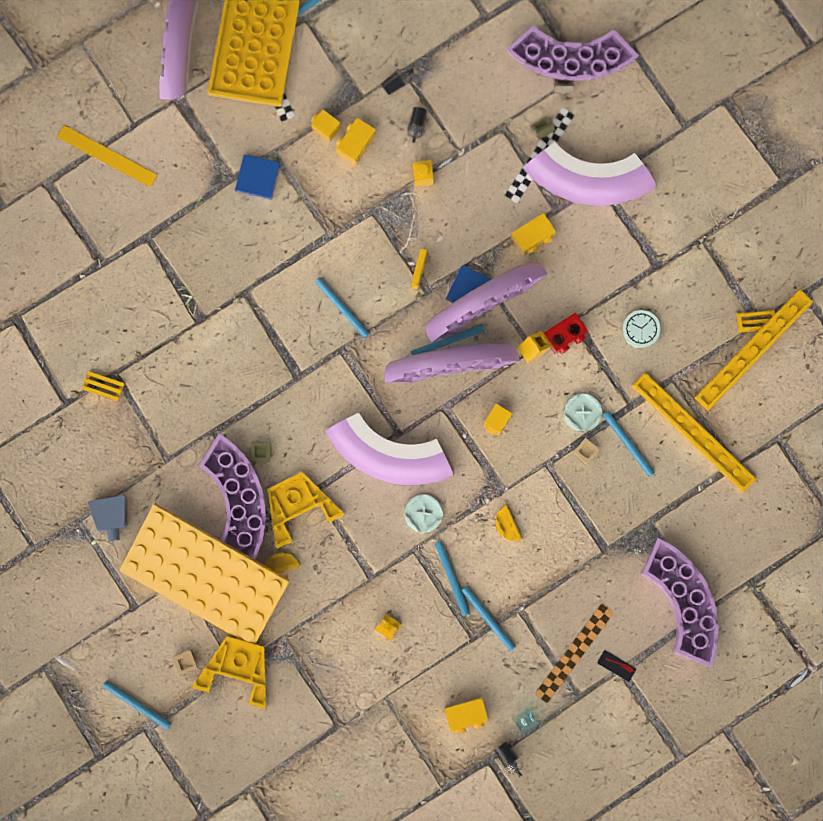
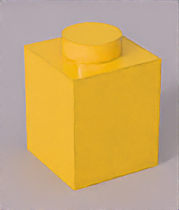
M323 109L320 113L317 112L311 119L312 130L328 142L341 129V123Z
M431 160L412 162L415 187L433 185L434 178Z
M540 331L530 335L517 348L527 363L540 358L552 345L544 333Z
M495 404L483 424L486 427L485 430L492 435H500L511 418L512 413Z

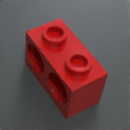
M575 312L545 331L544 335L551 343V350L556 355L559 352L560 354L567 352L570 349L569 346L574 342L579 344L584 341L588 330ZM576 326L579 329V333L572 334L569 328ZM560 336L563 339V343L558 345L554 343L553 338Z

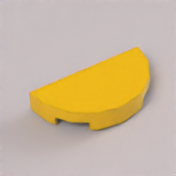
M506 504L500 508L496 515V530L506 540H522Z
M284 552L270 556L265 562V566L277 573L300 567L295 557Z

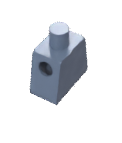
M125 495L88 501L97 531L107 532L108 542L119 541L118 529L127 528L128 499Z

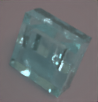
M529 708L512 718L522 736L539 726Z

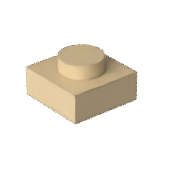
M585 438L573 454L588 465L600 449Z
M191 650L172 657L179 676L198 669Z

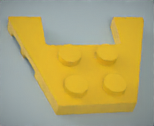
M303 472L267 489L277 549L293 542L285 527V523L318 506H321L329 523L344 516L343 511Z
M226 636L198 679L192 685V688L210 693L215 674H221L252 683L254 686L248 704L266 709L265 647Z

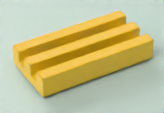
M420 248L411 289H419L428 253L425 249Z
M775 310L737 313L738 333L759 331L763 326L743 328L742 325L761 324L769 320L742 321V318L767 315L772 317L775 314Z
M88 371L82 390L119 402L125 384ZM91 377L117 385L119 389L93 381ZM91 384L115 392L117 395L113 396L88 387V385Z

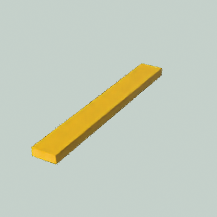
M798 289L703 387L694 399L706 411H709L803 314L813 301L801 289Z
M646 372L632 385L652 407L742 493L757 479Z

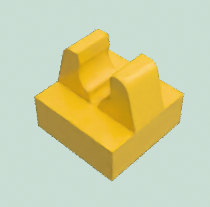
M385 614L375 630L391 641L402 624Z

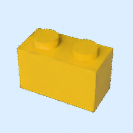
M358 118L354 122L351 121L346 128V135L344 138L340 137L336 143L337 154L357 165L376 136V129Z
M542 213L512 232L511 238L523 256L527 253L531 255L538 250V246L541 244L547 245L552 242L556 231L545 214Z
M482 698L444 708L450 732L454 731L455 734L465 732V727L473 726L474 729L485 726L484 722L488 721Z

